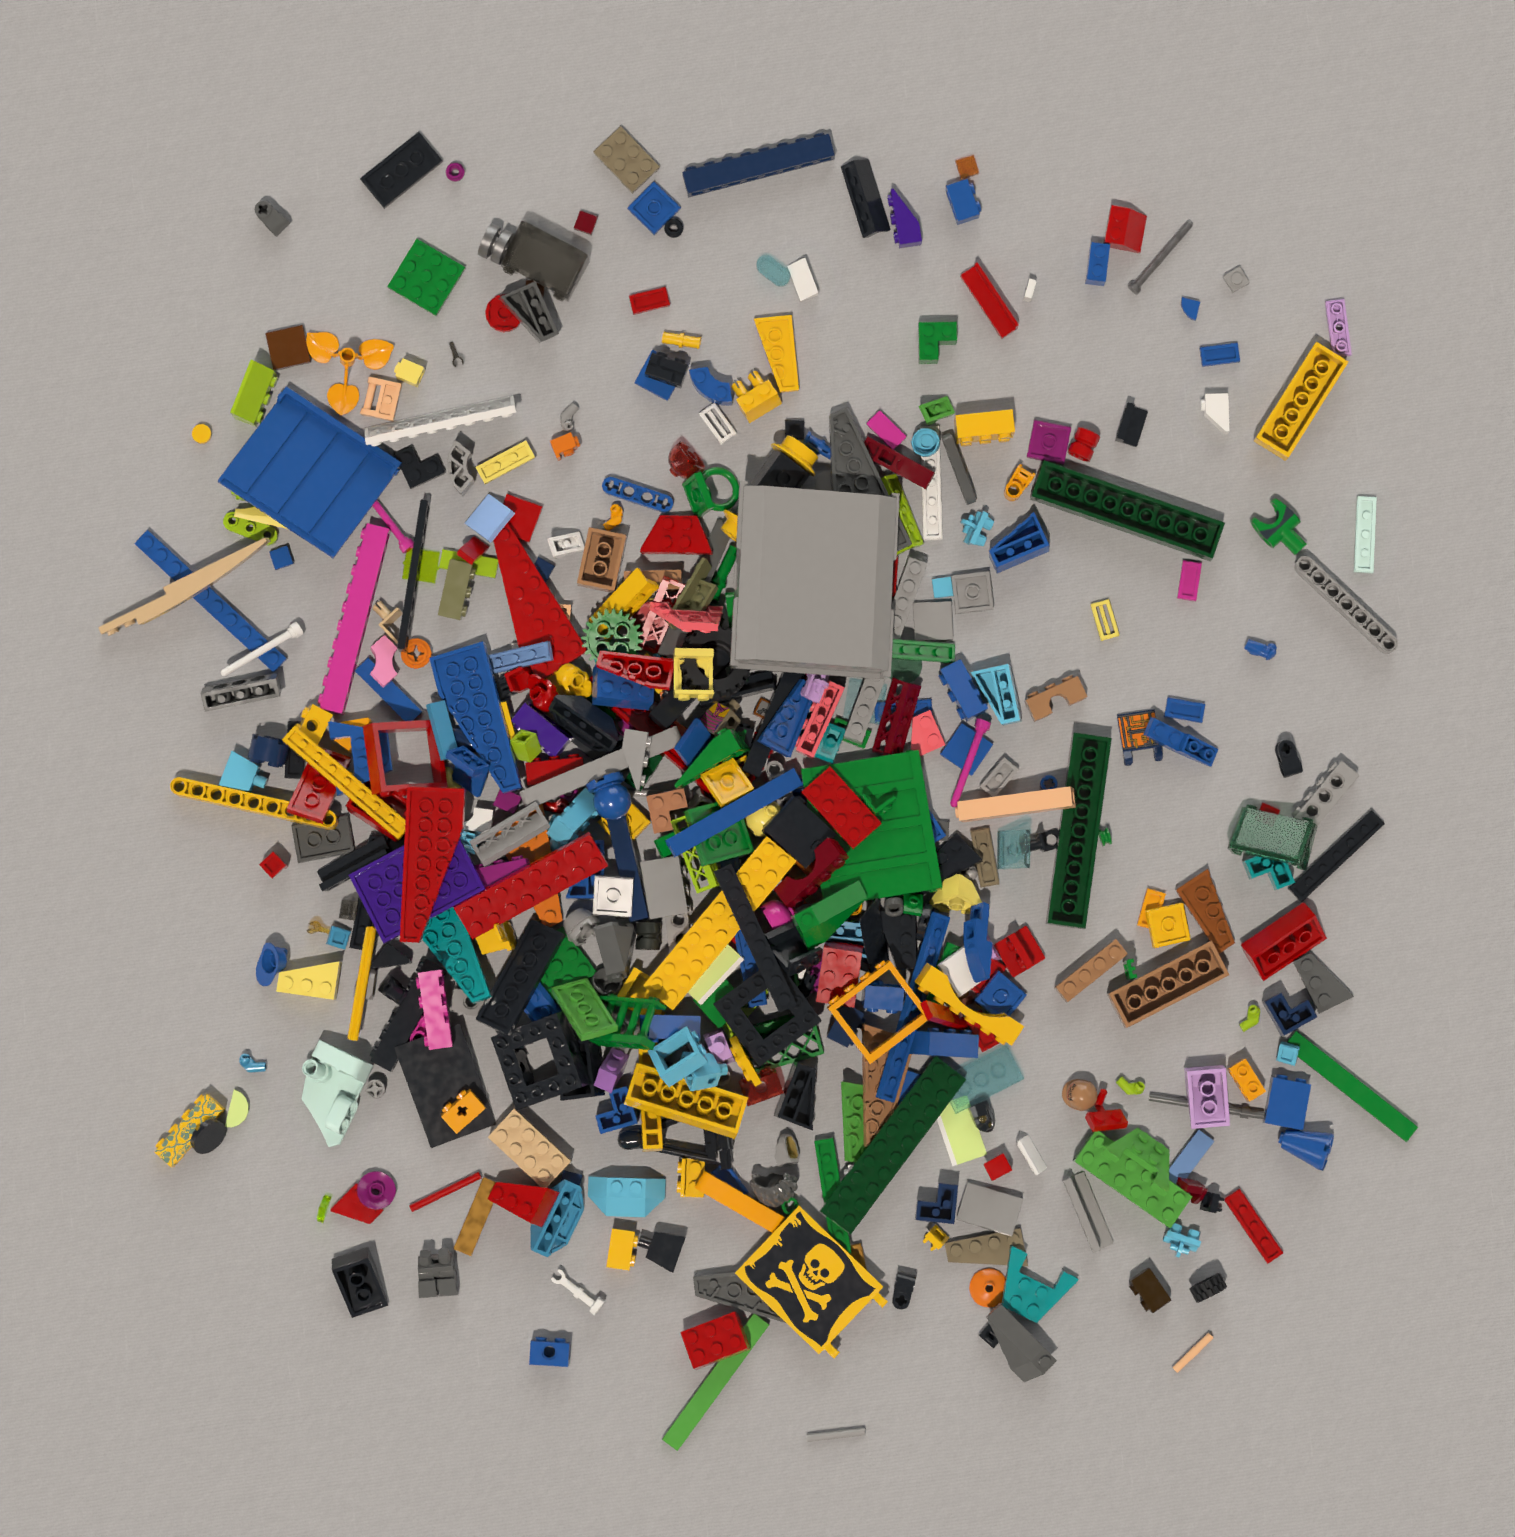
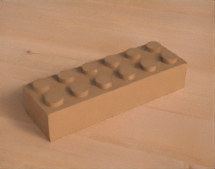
M1209 941L1108 993L1107 996L1124 1028H1128L1229 976V973L1213 942Z

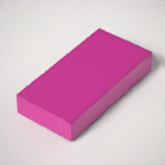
M880 410L866 423L893 450L907 438Z
M1182 561L1177 599L1196 602L1202 563Z

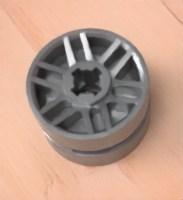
M490 224L480 243L478 255L485 259H488L491 255L490 260L501 265L510 249L514 233L507 230L501 232V227Z

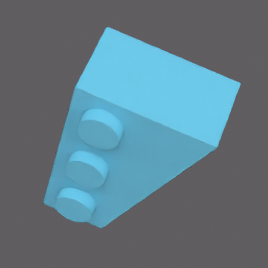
M1009 664L971 672L1003 726L1022 722L1011 666Z
M584 788L572 803L563 810L564 812L555 818L546 834L561 846L579 837L577 833L580 830L584 832L590 825L588 821L591 818L595 819L599 815L594 808V794L589 793Z

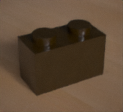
M1149 1267L1129 1280L1131 1283L1129 1288L1135 1296L1139 1294L1142 1299L1140 1304L1146 1312L1154 1313L1172 1301Z

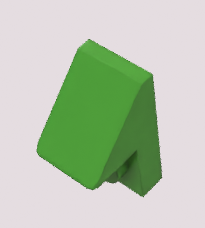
M948 396L919 406L928 426L955 414Z

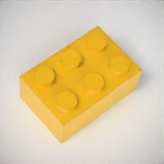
M1013 409L955 415L954 430L956 444H961V446H971L972 442L990 444L991 440L1009 442L1010 438H1013L1015 434Z

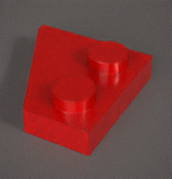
M356 1183L330 1211L371 1224L384 1210L370 1209L363 1205L357 1195L358 1184Z

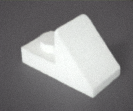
M580 532L547 539L552 555L556 559L584 550Z

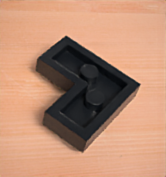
M412 446L394 454L396 459L402 462L400 468L410 489L445 474L437 455L419 463Z

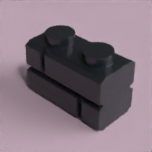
M657 351L656 354L652 353L645 371V377L681 389L688 371V364H685L686 361L677 357L674 360L667 358L668 355Z

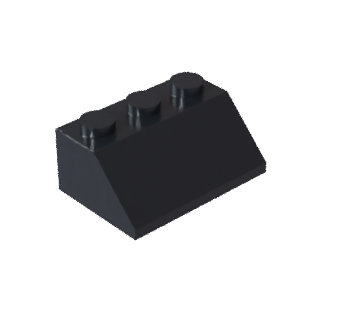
M577 1040L592 1084L560 1095V1101L605 1095V1090L594 1086L599 1068L601 1067L598 1045L589 1040Z

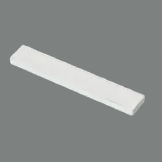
M920 426V429L930 428L936 431L940 438L939 426ZM939 447L934 455L930 457L921 456V465L935 472L927 490L922 488L923 541L943 540Z

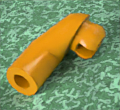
M613 504L610 507V519L602 524L606 531L612 530L622 522L623 510L618 504Z

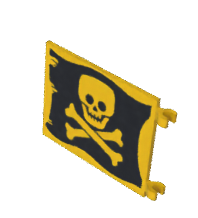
M800 1206L789 1215L735 1272L818 1354L826 1350L833 1358L840 1352L831 1344V1341L868 1302L874 1299L882 1308L888 1303L879 1293L884 1286Z

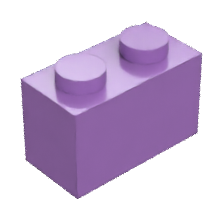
M612 1048L599 1068L594 1086L612 1093L624 1073L630 1055Z

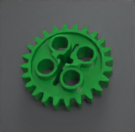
M606 608L604 615L598 611V618L593 615L591 616L593 623L586 622L589 629L584 628L582 630L587 635L582 636L581 639L586 640L582 647H588L585 654L592 655L589 661L596 659L597 663L599 656L598 645L601 643L607 646V651L618 652L617 646L620 644L626 646L627 654L639 655L636 650L643 649V647L638 645L644 642V639L639 638L643 632L637 631L641 625H634L636 618L630 620V613L624 616L623 609L616 613V609L613 608L612 612L609 613V610ZM599 625H606L608 627V633H600L598 629ZM618 626H625L628 630L627 634H619ZM611 635H614L616 639L629 638L630 641L617 640L614 644H611V640H596V637L610 638Z

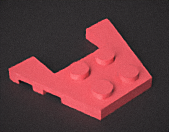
M650 602L649 610L682 631L692 632V630H700L703 633H711V631H718L723 606L709 605L706 611L671 609L667 603Z

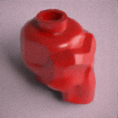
M531 674L527 680V688L530 689L529 695L533 705L541 711L549 712L550 704L554 697L558 695L557 687L548 679L544 680L536 674Z

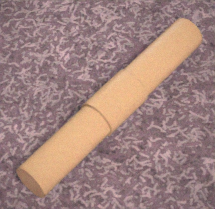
M1207 1333L1172 1368L1178 1373L1214 1338Z

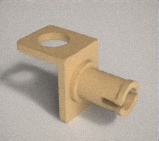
M379 601L377 604L381 610L376 605L372 608L383 619L378 625L397 644L398 641L387 628L403 613L398 607L391 612L382 601Z

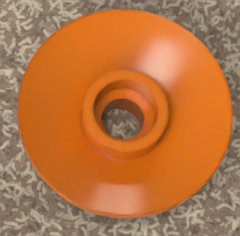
M987 1268L978 1271L970 1281L969 1291L971 1297L977 1304L983 1307H995L999 1303L1001 1304L1006 1278L995 1269ZM987 1285H992L993 1290L991 1292L986 1291Z

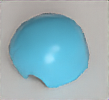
M921 428L915 432L911 440L913 451L922 457L934 455L940 447V438L936 431L930 428Z

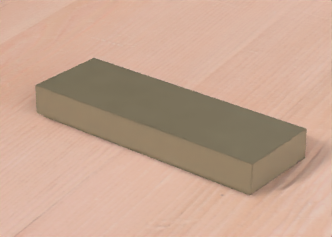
M984 828L970 831L973 850L983 860L978 865L976 864L980 888L999 885L990 829Z

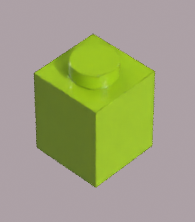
M521 729L510 740L516 759L531 763L542 752L536 733Z

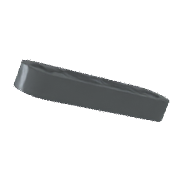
M951 433L941 436L963 498L966 505L976 502V498Z

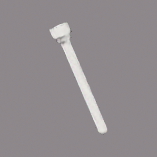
M295 621L289 625V628L283 634L222 669L221 675H229L289 638L293 639L302 636L303 631Z

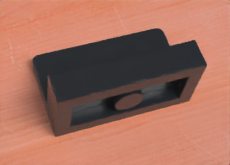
M1127 402L1115 441L1137 447L1148 411L1134 407V403Z

